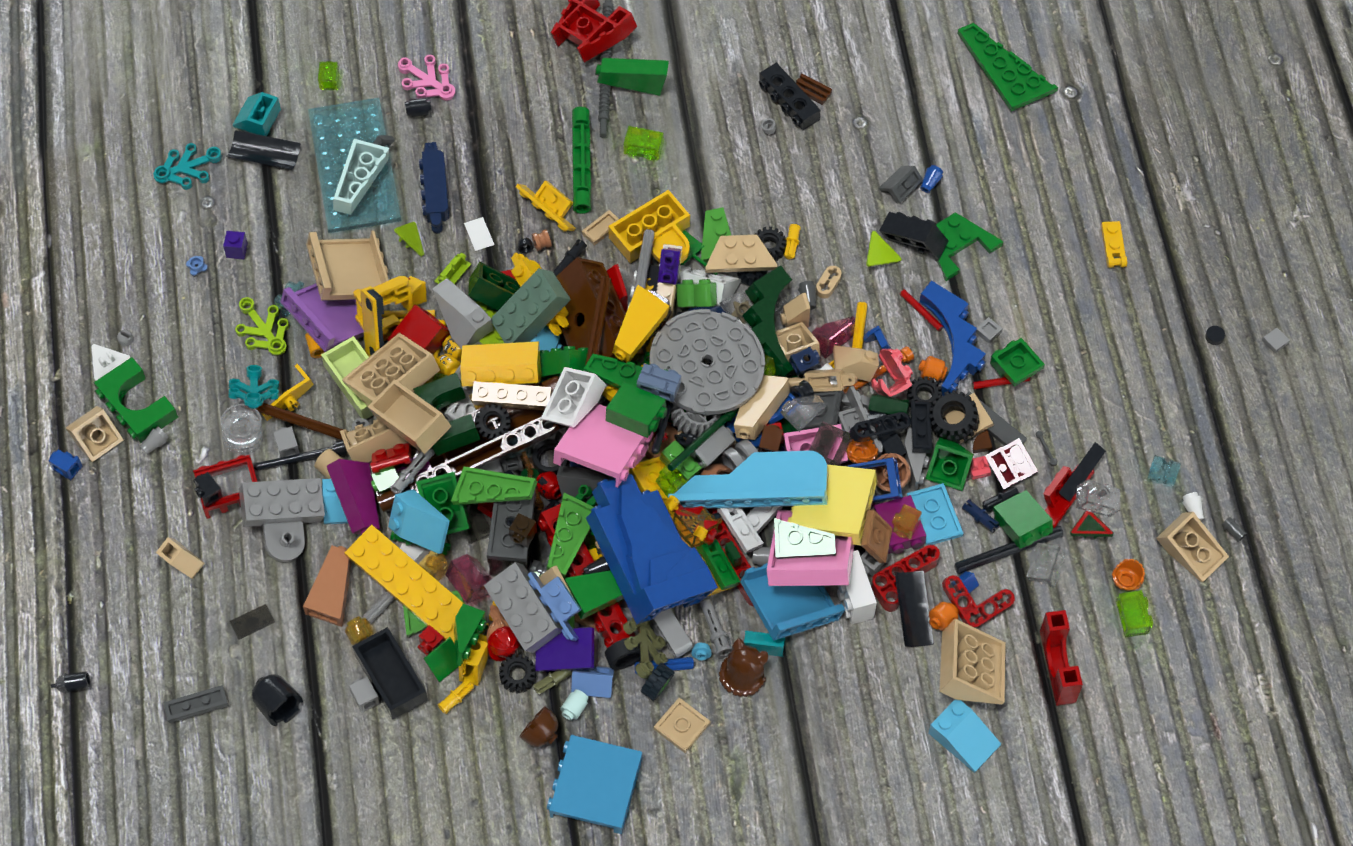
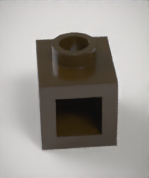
M520 513L517 514L509 528L510 540L527 548L537 533L536 521Z

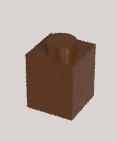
M764 425L758 452H778L783 430L776 425Z

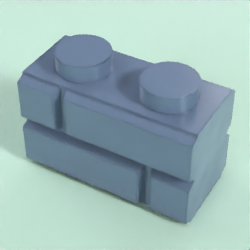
M644 363L637 380V387L674 402L681 384L682 375H679L675 370L667 371L660 369L656 364L648 365Z

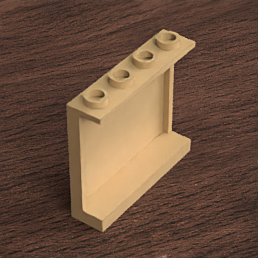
M374 230L371 231L370 238L318 240L317 232H309L306 246L321 301L356 299L353 295L354 290L364 289L369 286L373 288L390 280L387 276V266L383 262V252H380L379 249L380 241L379 238H376Z

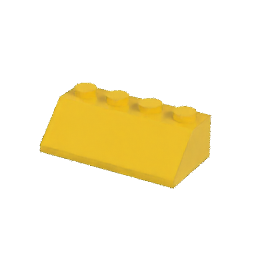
M539 341L463 345L460 366L462 386H473L474 381L502 384L539 383L542 380Z

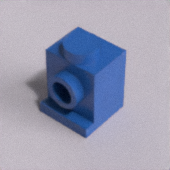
M59 449L54 451L49 459L51 468L70 481L83 467L79 457H74L69 452L64 453Z

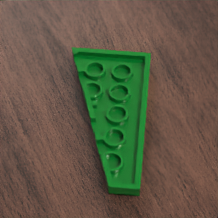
M971 23L958 29L957 34L1011 112L1058 91V87L1055 84H1050L1046 81V77L1034 72L1030 65L1013 52H1008L1004 49L1001 43H996L992 40L989 34L976 24Z

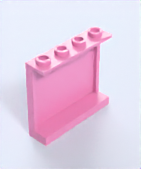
M597 403L574 428H568L554 449L553 463L561 466L563 461L567 459L616 478L615 487L618 488L622 481H626L630 468L633 469L635 467L637 457L642 456L646 443L651 442L653 432L646 438L607 422L606 406Z

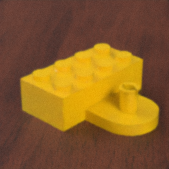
M667 190L609 225V239L628 262L632 263L640 258L644 231L646 229L653 230L655 234L651 252L653 257L660 263L661 249H663L664 244L683 246L681 263H683L689 255L690 245L682 231L690 227V214L674 195Z

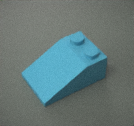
M413 489L395 494L388 527L400 538L441 554L450 521Z
M956 699L930 725L928 733L974 773L1001 746L1000 741L976 713L964 702Z

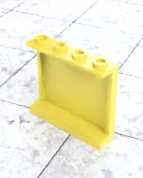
M827 465V505L792 506V516L788 518L787 522L825 531L836 536L852 537L853 545H861L867 510L871 509L878 482L876 470Z

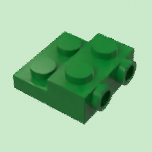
M1022 338L1009 342L1002 350H996L991 355L990 364L1001 377L1005 376L1014 387L1045 367L1042 360Z

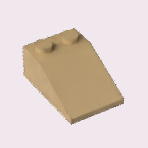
M1194 512L1182 513L1156 538L1167 553L1200 582H1204L1229 557Z

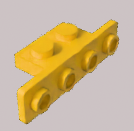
M544 181L536 194L526 185L517 184L515 186L520 190L519 194L533 201L531 204L539 210L542 209L547 218L552 221L555 220L560 229L563 231H574L576 229L564 218L573 202L549 181Z

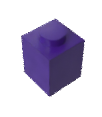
M226 231L223 244L226 258L245 260L248 246L245 232Z

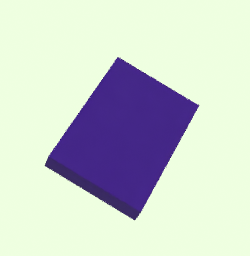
M573 628L579 638L576 641L566 639L562 632L536 651L535 671L545 672L594 668V628Z

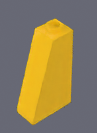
M640 285L635 289L612 352L616 358L625 362L631 361L668 315L670 307Z

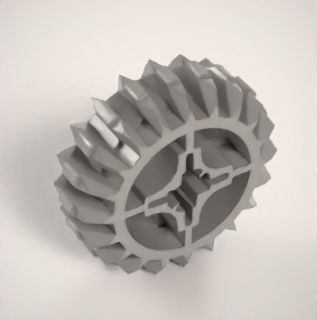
M673 404L670 420L673 421V426L678 427V432L692 433L699 437L722 414L705 415L687 410L684 412L682 408Z

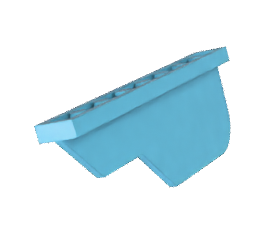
M815 451L754 452L730 474L694 475L677 492L668 494V498L670 495H673L680 501L679 504L683 507L703 506V509L827 505V463L824 457Z

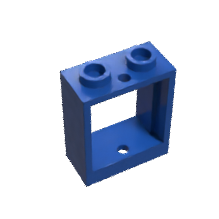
M892 457L848 465V467L863 469L887 466L891 493L874 496L872 503L903 498L897 459Z

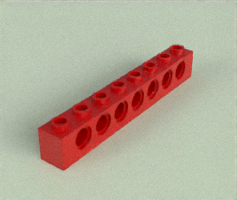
M561 504L541 512L538 519L540 529L545 531L548 536L547 540L550 547L552 546L555 533L553 527L557 524ZM584 542L574 559L578 560L581 565H575L572 562L566 574L567 578L585 575L583 568L594 562ZM618 603L602 609L608 612L609 616H603L600 611L590 615L595 621L594 625L597 632L601 633L604 637L606 648L619 640L636 636L634 632L627 634L624 631L623 624L628 621ZM610 628H616L618 633H612Z

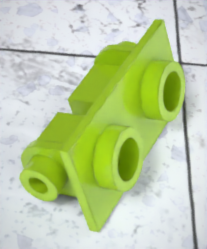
M463 253L457 254L434 282L439 284L447 278L455 285L471 266V263L465 260L466 255Z

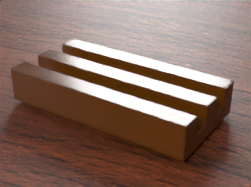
M801 74L800 78L796 80V84L806 95L821 105L825 103L832 93L831 88L804 74Z

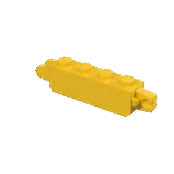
M514 253L511 257L515 266L511 272L520 287L538 268L542 269L536 261L529 260L523 254ZM565 306L546 325L556 336L562 334L559 325L563 328H567L569 325L566 319L569 312Z

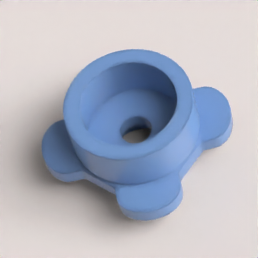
M194 256L186 262V266L190 268L191 275L195 276L199 272L208 269L207 265L203 262L202 256Z

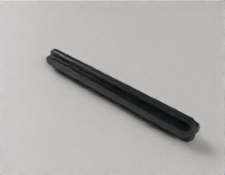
M1056 526L1048 536L1042 537L1029 546L1019 549L1014 542L956 562L954 568L958 574L1062 537L1063 530L1061 526Z

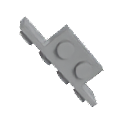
M849 386L846 393L852 408L840 411L838 415V422L841 424L848 444L852 440L849 430L856 423L869 420L867 409L862 406L860 393L855 390L854 386ZM870 425L871 430L876 432L875 427ZM877 438L872 439V444L878 448V455L875 460L881 456L883 451L882 443Z

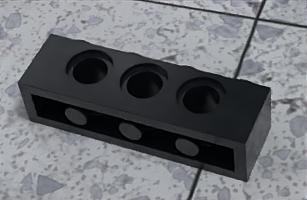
M777 62L759 73L760 87L769 93L771 99L780 105L781 110L791 117L796 126L805 130L820 120L821 110Z

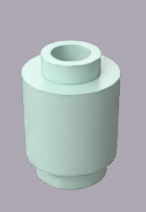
M578 689L571 692L560 708L562 716L570 721L572 719L577 720L588 704V696Z

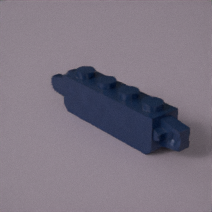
M436 142L425 143L422 159H419L420 170H423V174H420L421 185H424V189L421 190L422 201L425 200L426 205H422L423 216H427V222L431 223L432 231L438 234L443 231L442 222L449 219L444 153L438 150Z

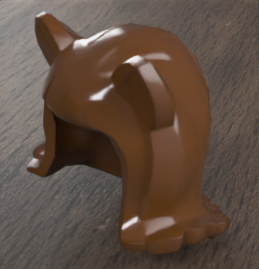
M738 638L733 643L732 652L729 653L728 658H725L721 664L719 680L728 693L732 692L733 695H738L739 697L751 696L758 692L759 688L766 682L764 664L768 660V652H759L756 648L745 645L743 640Z

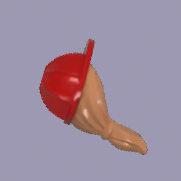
M492 604L489 614L493 619V623L489 626L486 636L488 653L493 660L503 661L506 660V657L509 656L510 658L515 654L520 643L499 609Z

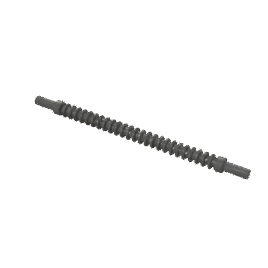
M605 0L603 3L602 13L607 18L613 13L612 0ZM611 47L601 53V61L602 58H612ZM600 83L598 121L600 122V137L604 138L607 136V122H609L610 85Z

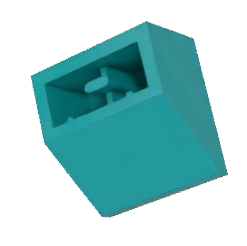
M263 92L249 96L236 117L233 127L253 134L267 136L281 111L278 97Z

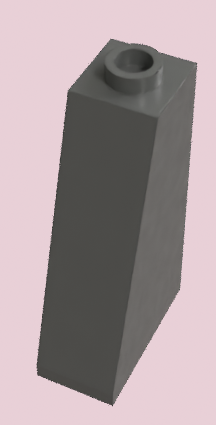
M559 466L557 473L562 498L564 493L575 497L581 485L590 486L593 491L597 487L598 482L604 479L610 481L614 478L593 469ZM591 493L589 497H585L582 501L586 503L593 494Z

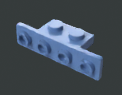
M528 573L530 585L541 594L539 597L541 602L551 609L550 615L556 623L559 622L563 629L561 631L565 638L572 641L578 640V636L567 620L581 611L561 578L557 576L544 586L536 573Z

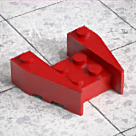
M568 0L569 4L566 9H563L562 17L558 23H555L551 35L557 47L566 39L579 45L577 50L582 61L585 63L624 40L637 28L632 13L621 6L607 18L595 11L600 6L599 0Z

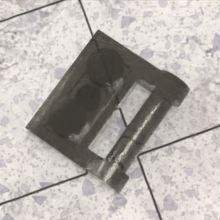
M822 421L809 451L821 454L826 460L827 465L841 466L840 462L849 443L853 439L850 437L849 432ZM837 437H840L842 441L834 459H829L828 456Z

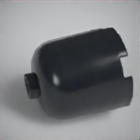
M271 674L261 677L252 690L254 704L273 726H278V723L281 721L287 723L300 711L298 706L303 702L302 697L279 675Z

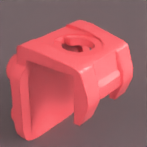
M899 349L880 350L878 356L890 377L895 381V384L887 388L883 379H879L877 383L875 378H872L871 384L877 394L891 397L912 386L910 378L913 372L908 365H902L901 359L903 355Z

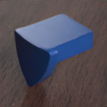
M879 325L863 336L864 342L878 340L882 349H892Z

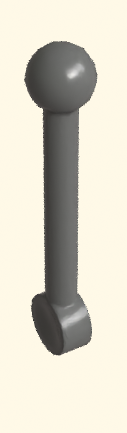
M1037 431L1035 435L1040 439L1050 459L1049 464L1056 466L1058 461L1056 458H1053L1042 437V431Z

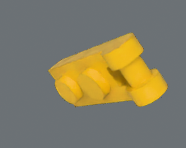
M1120 221L1102 222L1101 231L1107 267L1114 268L1117 265L1127 267V257L1125 255Z

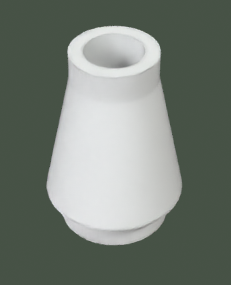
M1197 492L1184 495L1182 503L1186 510L1194 512L1200 521L1203 520L1201 496H1198Z

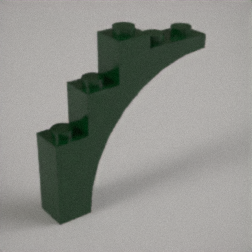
M782 266L777 267L755 281L745 291V294L754 305L742 315L762 345L765 363L777 377H786L794 369L785 357L779 344L774 323L775 305L778 296L792 281V278Z

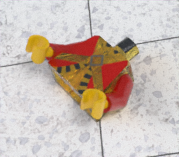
M670 495L665 503L669 505L671 511L675 512L673 522L679 535L691 548H697L704 543L711 545L717 536L718 525L722 523L720 513L710 514L703 506L683 507L675 496Z

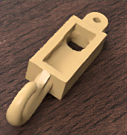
M844 369L809 370L804 373L805 378H788L790 388L795 385L798 386L801 381L806 380L812 386L814 392L842 391L847 386H852L857 382V376L853 373H845ZM830 376L837 377V384L830 383Z

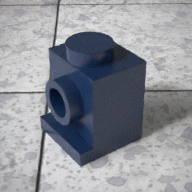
M811 347L791 355L789 362L794 368L797 377L817 368L820 355L817 350H812ZM807 356L810 361H805L803 358Z

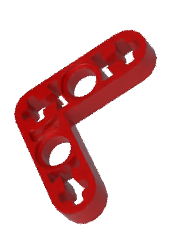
M951 575L942 582L943 590L951 603L957 608L963 623L974 628L1010 607L1015 601L1013 592L1004 589L976 605L958 576ZM950 581L956 582L954 588H949ZM956 591H962V593L956 594L955 596L953 595L954 593H956ZM1003 595L1008 596L1007 602L1005 601L1000 604L996 602L1002 599ZM960 596H963L967 599V605L965 607H961L958 604V598ZM986 603H990L993 606L992 614L985 612L984 606ZM978 613L982 615L976 618L975 622L969 621L971 615H977Z

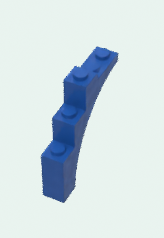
M931 280L922 291L919 303L930 310L944 326L943 328L951 344L952 366L948 376L941 385L942 396H945L944 392L948 391L949 394H952V391H956L959 381H964L969 373L974 376L977 371L983 369L986 364L984 361L986 353L973 346L977 340V328L965 321L969 314L967 311L969 303Z

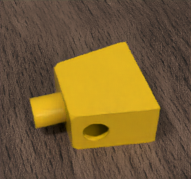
M479 634L477 644L475 646L472 645L468 660L465 659L462 665L459 666V681L461 682L469 680L476 686L480 683L488 660L487 637L483 634Z

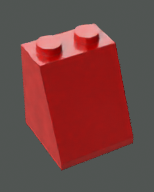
M415 304L387 340L390 341L398 333H401L433 355L442 347L444 340L450 333L448 328L430 312Z

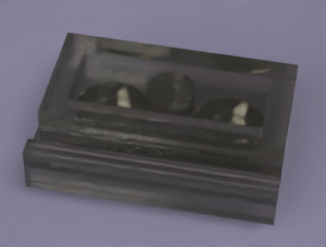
M478 503L466 505L471 528L463 531L468 544L489 538L491 520L489 516L477 509Z

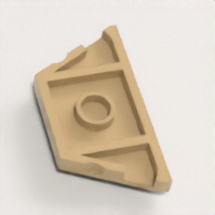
M758 235L720 236L705 267V273L769 271L776 269L777 263Z

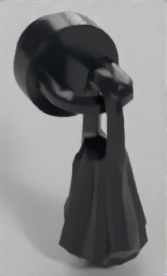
M692 433L674 435L675 440L684 449L698 438Z

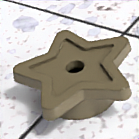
M734 301L735 310L731 315L739 318L744 324L746 320L742 315L750 308L749 302L738 303Z

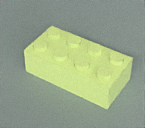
M353 336L321 354L324 367L361 418L367 419L373 416V413L342 381L344 377L369 358Z

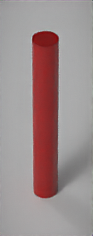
M905 289L900 292V295L938 332L943 329L944 326Z
M1006 377L972 382L973 389L1011 384ZM1030 377L1023 382L1030 381Z

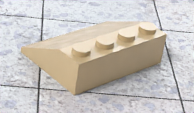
M398 333L344 377L342 381L369 406L394 379L414 392V388L422 386L439 372L440 368L430 352L401 333Z
M954 619L942 631L939 692L956 700L1002 705L1005 702L1006 642Z

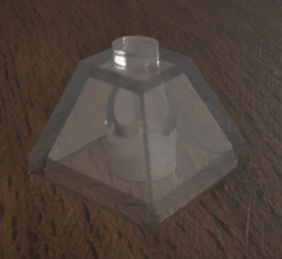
M818 394L794 398L792 401H787L782 406L783 410L780 413L800 432L827 404Z

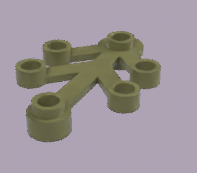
M632 617L631 620L623 624V629L627 634H632L636 629L639 630L638 635L635 637L630 636L624 641V644L628 650H633L640 643L641 662L635 666V670L641 678L645 679L654 670L653 664L649 661L648 650L657 665L660 663L664 664L667 662V657L663 652L658 653L657 650L662 649L666 642L661 636L657 637L650 627V620L636 624Z

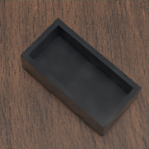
M388 627L352 646L356 659L392 720L428 701L426 690Z

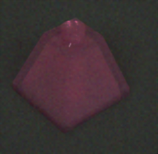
M853 316L826 323L812 331L813 336L820 344V354L825 359L833 353L834 345L843 346L853 338L855 318Z

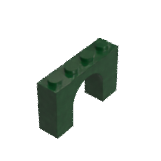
M457 373L413 389L417 396L438 411L449 404L466 398ZM471 414L449 421L450 429L430 448V450L434 449L436 456L480 440Z

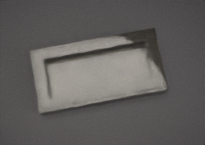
M266 604L229 621L238 640L275 623Z

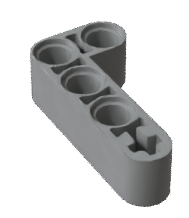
M671 609L660 612L651 620L659 635L665 640L666 646L674 658H679L694 648Z

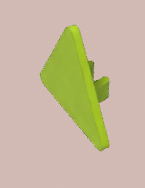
M415 222L394 229L395 233L400 236L399 242L402 240L406 242L405 248L411 247L420 256L424 255Z
M872 231L866 265L871 267L900 262L901 257L876 231Z

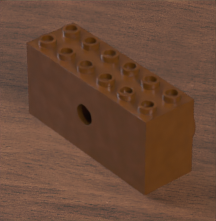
M579 257L556 276L571 299L565 305L569 312L566 316L569 325L567 328L560 326V329L564 334L567 345L575 346V350L589 347L600 279L603 276L609 277L602 262ZM612 282L598 355L615 358L620 362L627 363L624 360H619L612 353L626 315ZM642 348L639 349L631 361L636 362L644 355Z

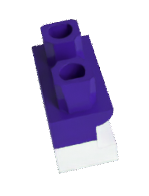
M663 245L658 282L674 285L678 283L683 246Z

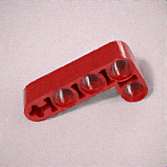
M927 545L873 576L871 588L884 610L893 612L899 607L896 579L893 574L895 572L922 570L926 573L935 568L940 556V551L936 546ZM910 564H915V565H917L918 567H917V568H912V567L910 566ZM877 582H882V583H884L885 585H884V586H878L876 583H877ZM887 598H894L896 601L890 602Z

